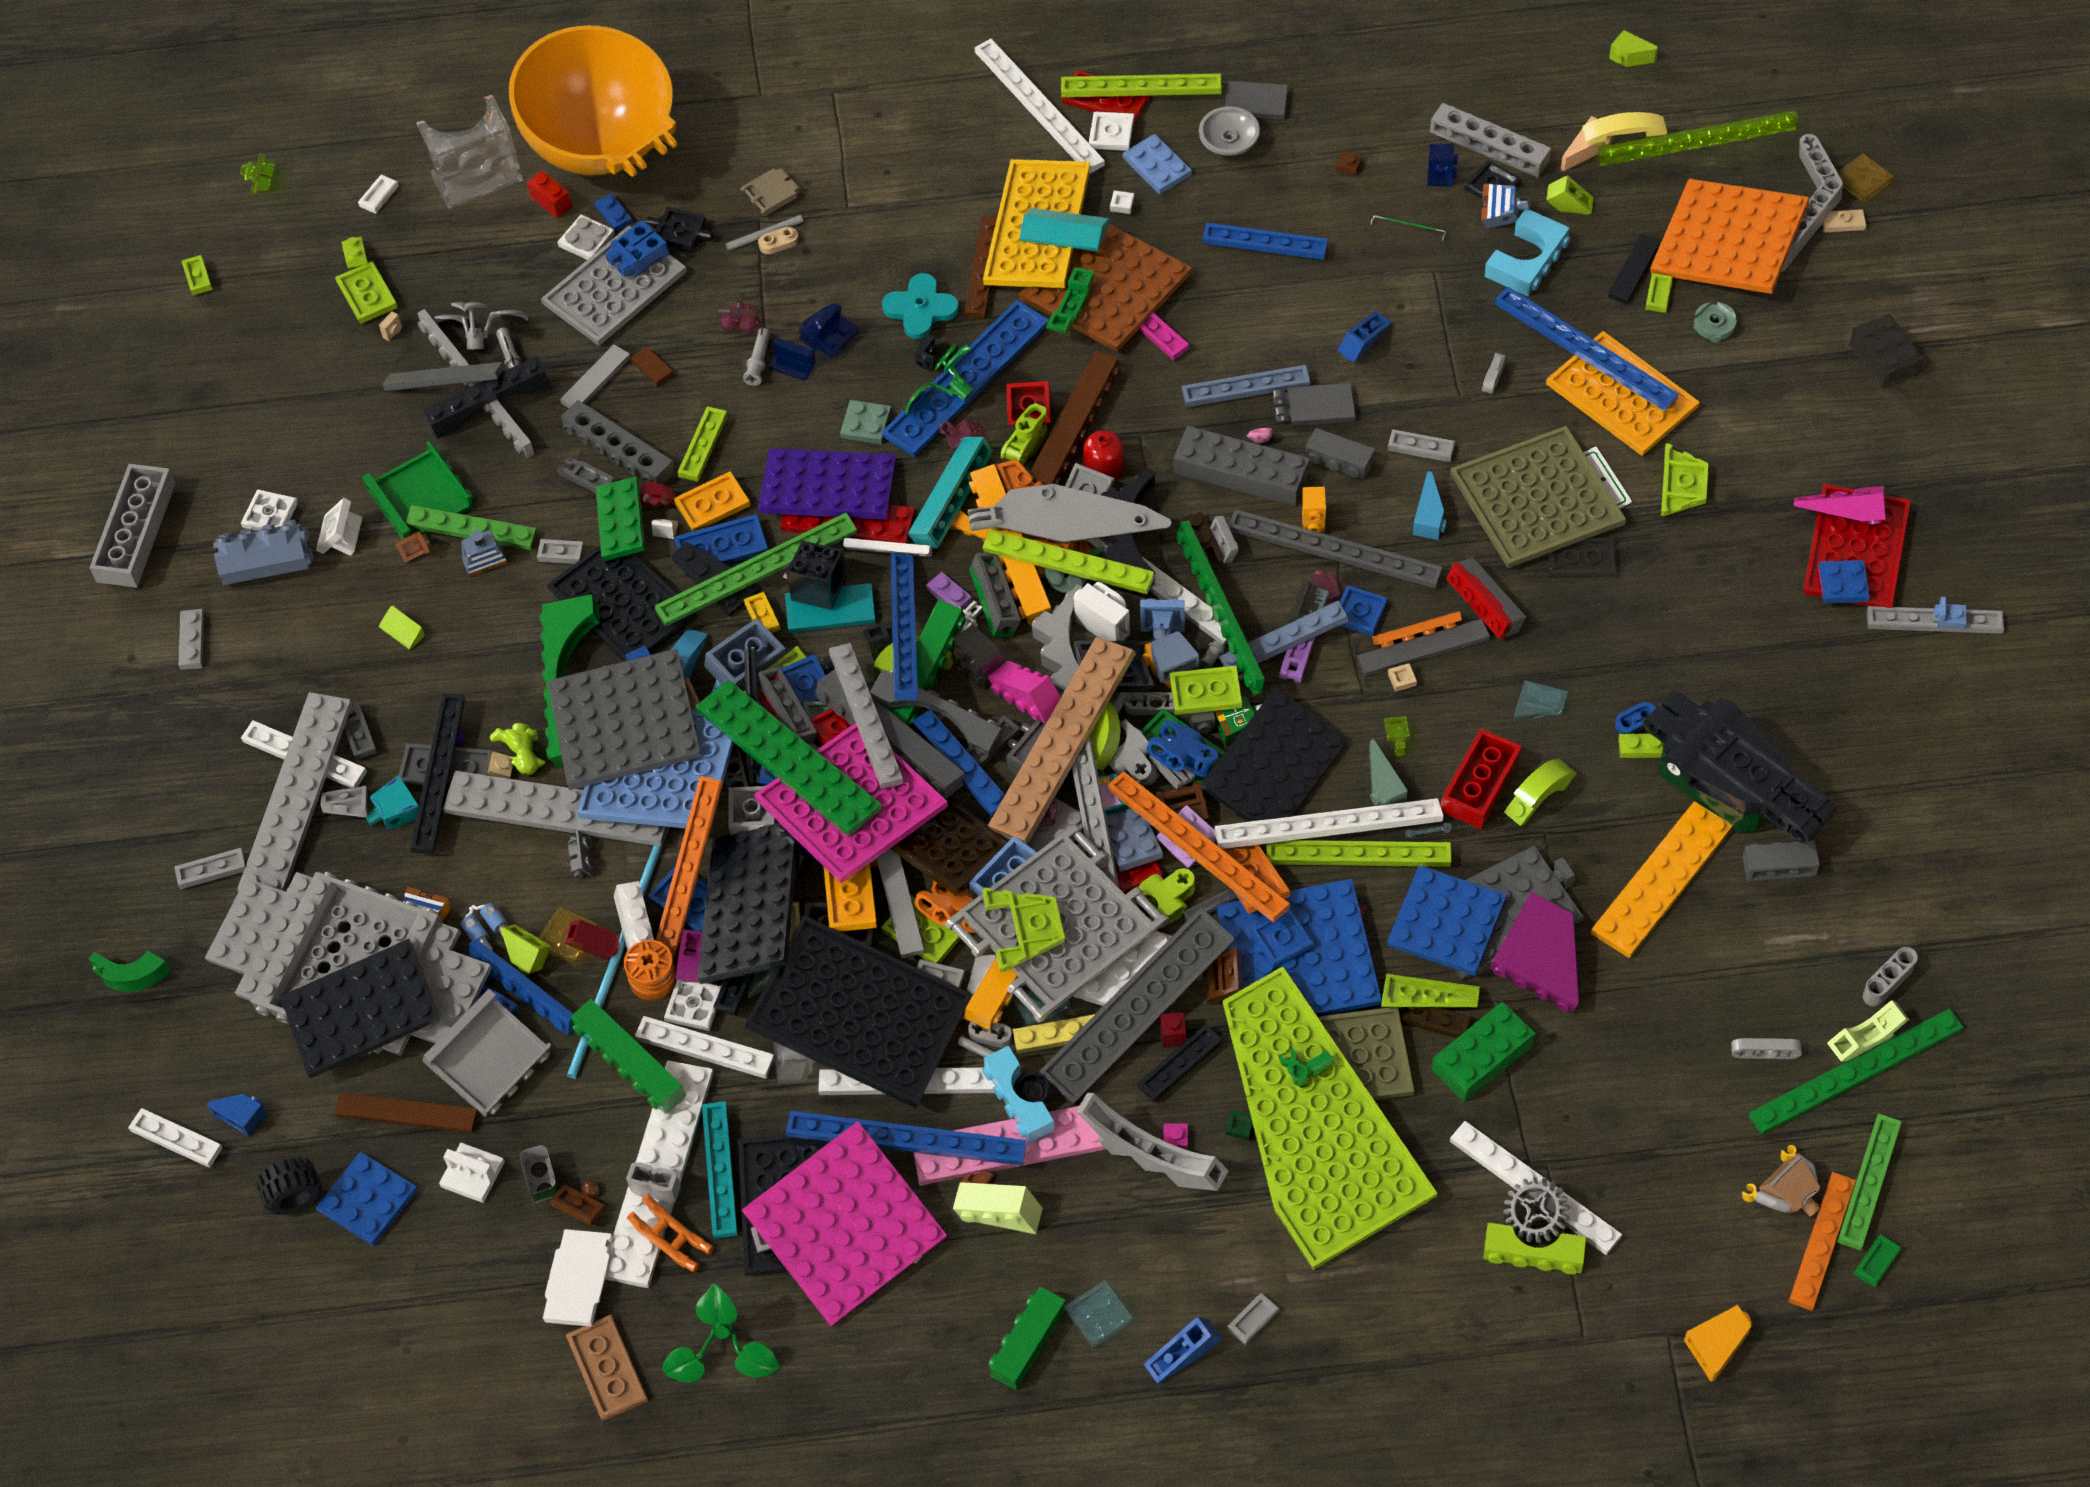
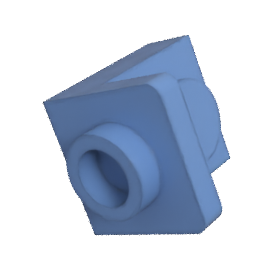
M1941 597L1939 604L1934 606V617L1937 618V627L1965 629L1966 605L1946 604V597Z

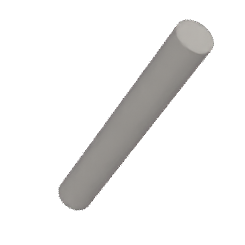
M963 1036L958 1041V1045L982 1057L994 1053ZM1020 1065V1071L1022 1072L1023 1066Z

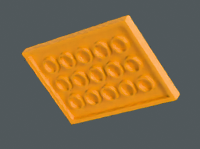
M1602 331L1593 339L1594 341L1679 393L1678 399L1666 411L1661 410L1576 355L1548 377L1546 385L1643 456L1699 407L1700 402Z

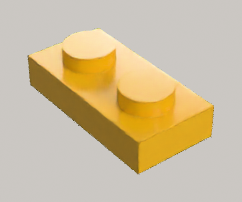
M764 592L744 599V604L752 621L757 618L770 633L780 630L779 623Z

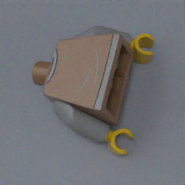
M1789 1145L1787 1149L1789 1154L1784 1150L1781 1151V1160L1784 1163L1759 1187L1761 1191L1757 1192L1755 1185L1750 1183L1746 1185L1747 1190L1753 1193L1747 1194L1742 1192V1197L1747 1202L1756 1200V1202L1785 1213L1795 1212L1802 1208L1810 1217L1820 1209V1206L1812 1198L1820 1189L1815 1166L1801 1154H1796L1795 1146Z

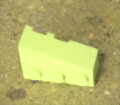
M961 1182L953 1207L954 1211L963 1221L977 1222L1032 1234L1037 1232L1043 1209L1026 1186Z

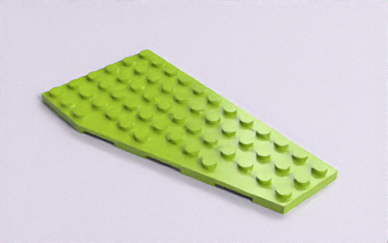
M1283 966L1223 1000V1007L1274 1211L1313 1270L1437 1197V1192ZM1292 1048L1296 1052L1297 1060L1306 1065L1308 1060L1328 1050L1335 1065L1315 1077L1313 1075L1310 1076L1309 1082L1305 1086H1296L1292 1082L1287 1067L1280 1064L1278 1055L1281 1054L1284 1059H1290L1292 1056L1289 1049Z

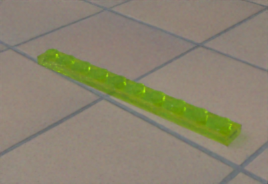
M1796 110L1605 145L1599 147L1597 161L1599 166H1605L1791 131L1796 128L1798 115Z

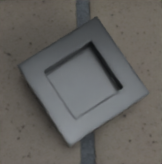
M1563 857L1556 860L1553 873L1566 890L1573 886L1575 874Z

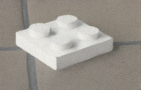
M1094 112L1089 139L1091 147L1093 149L1128 150L1130 148L1134 114Z

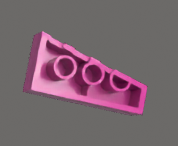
M1008 660L988 676L992 684L990 688L998 697L1000 695L1003 696L1009 704L1014 703L1021 712L1024 713L1026 711L1034 720L1037 721L1039 719L1045 724L1061 699L1049 676L1044 675L1041 677L1040 672L1035 671L1032 673L1029 668L1025 667L1023 669L1020 665Z

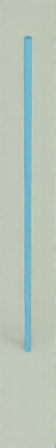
M717 679L715 681L712 692H714L718 687L721 686ZM667 827L662 847L664 845L670 827ZM653 846L641 877L640 887L643 898L661 853V846ZM622 930L618 942L620 943L619 951L610 959L595 999V1003L601 1008L626 946ZM584 1036L581 1037L567 1073L568 1077L576 1078L588 1047V1040Z

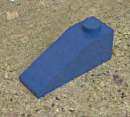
M1375 310L1347 332L1337 351L1343 354L1346 359L1355 362L1368 351L1389 328L1392 322Z
M1196 1317L1146 1361L1144 1366L1156 1383L1160 1384L1206 1354L1223 1337L1210 1319Z

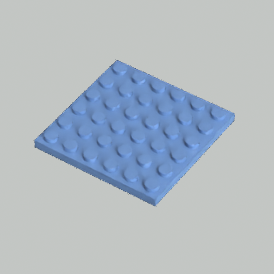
M691 710L702 757L585 786L577 811L578 818L686 828L699 777L704 776L724 781L734 742L697 711Z

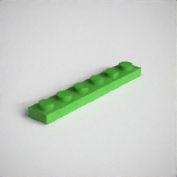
M411 505L406 520L408 528L461 538H469L471 533L476 530L482 533L491 531L500 545L532 550L537 533L536 528L414 505Z
M1878 1113L1837 1243L1861 1251L1902 1121Z

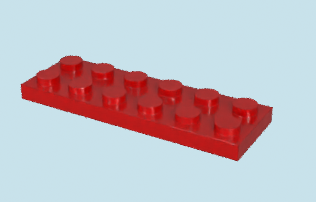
M889 504L887 519L850 518L857 529V533L848 538L907 544L909 539L908 532L912 527L915 508ZM783 514L780 529L784 532L803 534L836 517Z

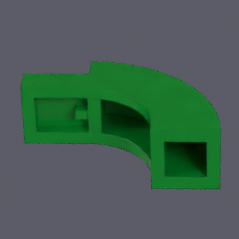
M146 951L140 959L130 964L113 963L95 952L88 959L93 966L92 971L102 978L106 987L121 992H135L147 989L159 983L171 972L165 960L149 951Z

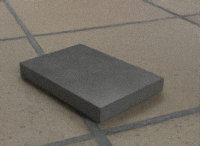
M1228 81L1225 107L1242 108L1250 112L1255 118L1284 120L1288 85Z

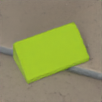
M394 606L388 609L379 625L380 629L409 650L425 637L422 627Z

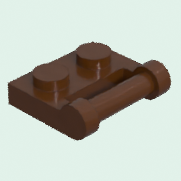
M1199 781L1194 782L1192 786L1164 793L1162 791L1155 792L1156 797L1164 804L1165 801L1195 794L1196 799L1169 805L1168 807L1178 814L1187 805L1204 821L1209 820Z
M1237 947L1224 951L1207 969L1209 993L1206 996L1208 1004H1219L1221 1000L1244 989L1242 952ZM1216 968H1218L1219 990H1218V987H1217V970H1216Z

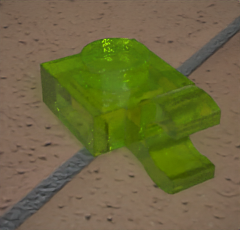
M1406 716L1384 718L1387 742L1394 741L1396 756H1405L1404 740L1409 739L1410 736Z

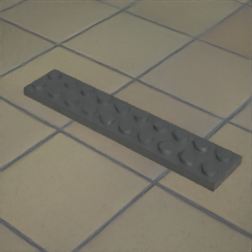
M1200 908L1039 1071V1074L1044 1075L1049 1083L1074 1105L1160 1018V1014H1163L1235 941V938L1207 912Z

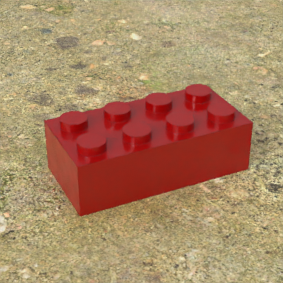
M1480 729L1442 797V813L1482 830L1520 761L1522 746Z

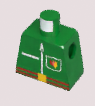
M1242 696V708L1213 711L1215 724L1226 748L1231 746L1262 704L1251 707L1248 698Z

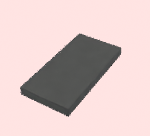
M406 743L398 775L405 786L423 787L431 745ZM456 747L447 789L450 788L455 771L487 775L490 757L494 751Z

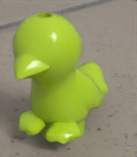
M517 723L512 726V729L504 731L497 728L491 734L490 740L492 742H504L517 754L516 757H511L513 760L511 763L521 774L532 775L539 767L546 763V761L538 758L532 751L533 742L538 741L539 736H536L538 732L530 729L528 725Z

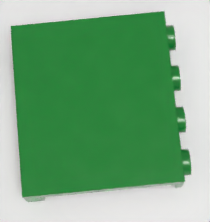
M429 441L426 442L427 451L378 478L373 479L370 473L362 477L366 490L401 539L417 531L422 536L431 533L408 528L406 520L411 505L463 515L473 510L471 502L473 496L468 488L464 490L460 477L457 474L453 475V469L449 462L442 460L443 456L438 447H433Z

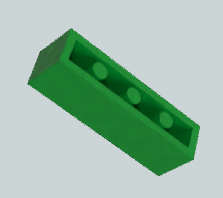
M1039 1287L1036 1293L1032 1292L1030 1294L1024 1313L1020 1312L1014 1321L1015 1327L1011 1334L1007 1333L1001 1343L1003 1347L998 1354L994 1353L989 1361L988 1366L990 1367L991 1377L1015 1390L1018 1389L1066 1310L1065 1299L1042 1287Z

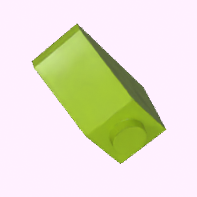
M1623 30L1611 44L1609 59L1625 67L1654 63L1657 57L1658 46Z
M1567 175L1548 185L1546 200L1561 212L1589 215L1592 213L1594 197Z
M516 924L503 927L501 933L511 963L527 974L542 970L551 945Z

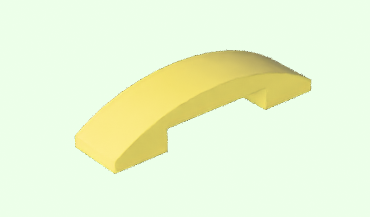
M1646 112L1610 115L1589 122L1582 128L1586 144L1607 142V136L1646 132L1647 137L1667 134L1663 116Z

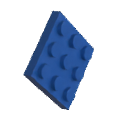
M360 1152L316 1206V1209L322 1215L374 1247L418 1189L409 1181Z

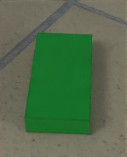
M1880 1234L1856 1268L1854 1275L1876 1287L1902 1247Z

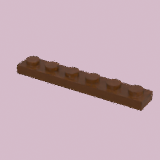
M981 216L964 311L967 318L985 319L991 285H984L983 277L997 217Z

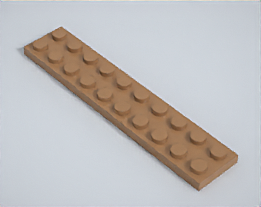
M1099 637L1094 639L988 824L991 830L1011 838L1015 837L1023 843H1029L1136 655L1133 649Z

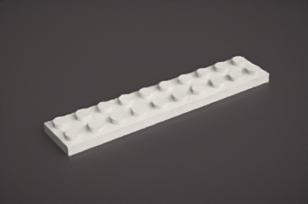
M667 1060L665 1069L682 1084L687 1096L666 1114L659 1108L657 1110L652 1108L636 1162L648 1164L654 1169L666 1168L672 1170L678 1175L679 1182L681 1183L701 1117L702 1104L705 1103L714 1073L713 1069ZM628 1186L611 1242L610 1259L605 1280L649 1288L660 1248L648 1238L642 1236L627 1219V1216L631 1212H635L651 1229L660 1218L658 1219L643 1203V1197L632 1193ZM651 1196L671 1215L675 1202L666 1203ZM666 1227V1228L662 1231V1233L659 1235V1236H661L663 1239H664V1236H665V1232H666L667 1227Z

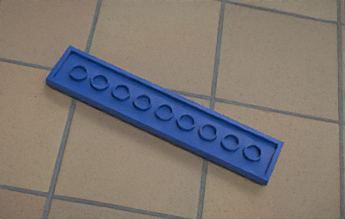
M1016 300L969 346L971 351L962 354L956 360L955 369L974 388L970 394L962 401L956 394L951 396L947 392L930 387L912 402L908 415L904 410L882 431L883 438L915 458L1046 329L1049 319ZM948 370L946 372L943 371L933 383L951 389L949 383L954 377Z

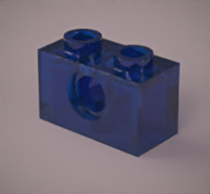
M1430 144L1427 186L1452 187V179H1456L1457 166L1454 165H1458V153H1454V144Z

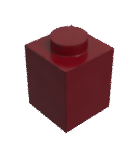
M1184 1012L1160 1014L1163 1048L1180 1047L1186 1041Z

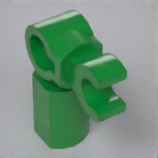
M1292 1048L1289 1049L1292 1056L1290 1059H1284L1281 1054L1278 1055L1280 1064L1287 1067L1292 1082L1296 1086H1305L1309 1082L1310 1076L1313 1075L1315 1077L1335 1065L1328 1050L1308 1060L1306 1065L1297 1060L1296 1052Z

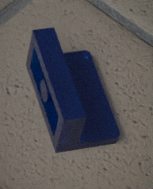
M776 338L773 343L775 354L768 364L769 369L805 381L816 364L814 350Z

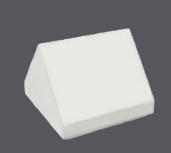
M655 519L652 521L653 536L674 539L678 527L677 521Z

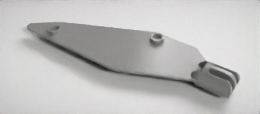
M1056 484L1012 489L995 506L968 510L971 531L999 527L1063 543L1165 529L1171 526L1169 518L1143 505Z

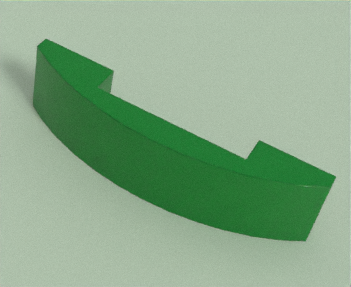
M1078 267L1074 268L1068 280V289L1057 312L1053 311L1046 329L1067 333L1074 326L1089 295L1095 275L1094 271Z

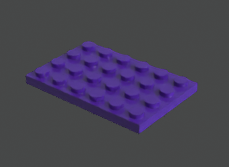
M769 448L758 511L759 513L828 517H838L847 513L849 518L887 519L896 455Z

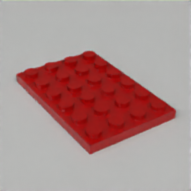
M1823 484L1821 494H1825L1826 497H1830V494L1838 491L1853 494L1852 492L1855 489ZM1885 495L1886 519L1881 520L1882 522L1878 524H1868V521H1859L1818 511L1802 594L1823 598L1818 569L1819 562L1864 560L1869 601L1852 603L1863 606L1892 608L1911 500Z

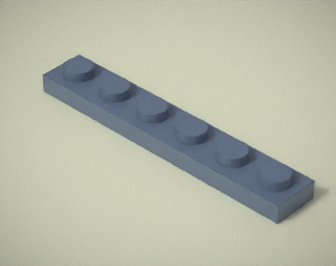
M1306 365L1184 385L1182 386V394L1185 406L1192 407L1273 393L1274 390L1286 391L1287 387L1310 386V379Z
M1336 601L1249 642L1248 645L1258 664L1348 622V617L1339 601ZM1228 652L1219 656L1223 667H1237L1234 654Z

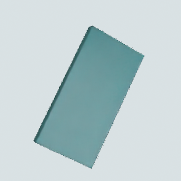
M871 583L843 586L832 610L791 601L790 593H785L789 634L876 623Z

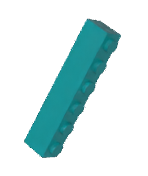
M963 437L908 532L916 545H927L931 548H938L971 491L969 482L972 481L970 473L984 468L993 453L992 448L984 437Z

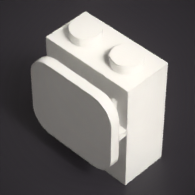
M1096 582L1093 586L1087 583L1083 589H1079L1075 593L1074 612L1076 623L1097 637L1108 641H1124L1130 635L1129 610L1126 609V603L1118 593L1100 582Z

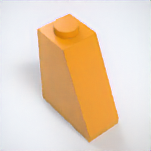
M1738 1305L1686 1333L1685 1343L1711 1382L1717 1379L1750 1332L1752 1326L1751 1319L1745 1311L1742 1312Z

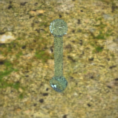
M1444 823L1441 827L1418 831L1407 830L1405 836L1411 839L1415 835L1439 831L1449 833L1452 826L1450 823Z

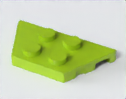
M1667 443L1664 457L1661 516L1705 504L1707 498L1708 463L1694 458L1685 451L1682 454L1672 449L1673 445Z

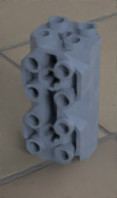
M295 520L283 522V525L275 527L274 524L262 526L259 532H253V528L241 530L240 534L232 535L231 532L218 535L219 538L214 541L213 548H218V553H214L219 577L224 578L222 584L227 585L309 569L314 557L312 549L307 547V540H309L307 528H302L301 524H296Z

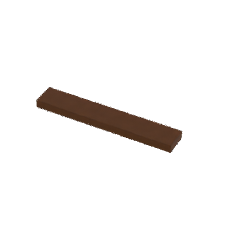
M340 1092L334 1114L336 1117L473 1134L478 1110L475 1108Z

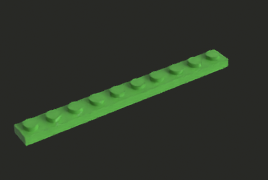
M844 513L655 605V610L666 627L789 567L802 540L830 547L844 540V538L856 534L857 529L848 514Z

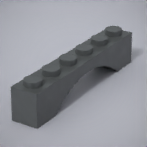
M882 669L870 691L871 697L877 702L889 708L918 706L939 712L960 729L970 748L988 757L991 756L1002 736V730L997 722L991 719L986 721L980 718L977 712L971 709L966 711L960 708V705L949 699L947 702L941 699L937 692L933 690H928L927 692L921 689L918 683L917 701L894 699L893 671L889 670L887 672Z

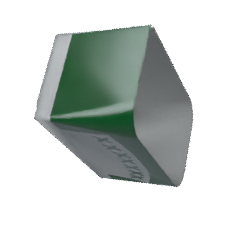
M539 1145L523 1150L520 1153V1161L530 1196L535 1203L551 1199L558 1190L547 1148ZM537 1162H543L547 1165V1173L542 1177H535L531 1173V1167ZM542 1183L552 1185L549 1189L536 1192L537 1187Z

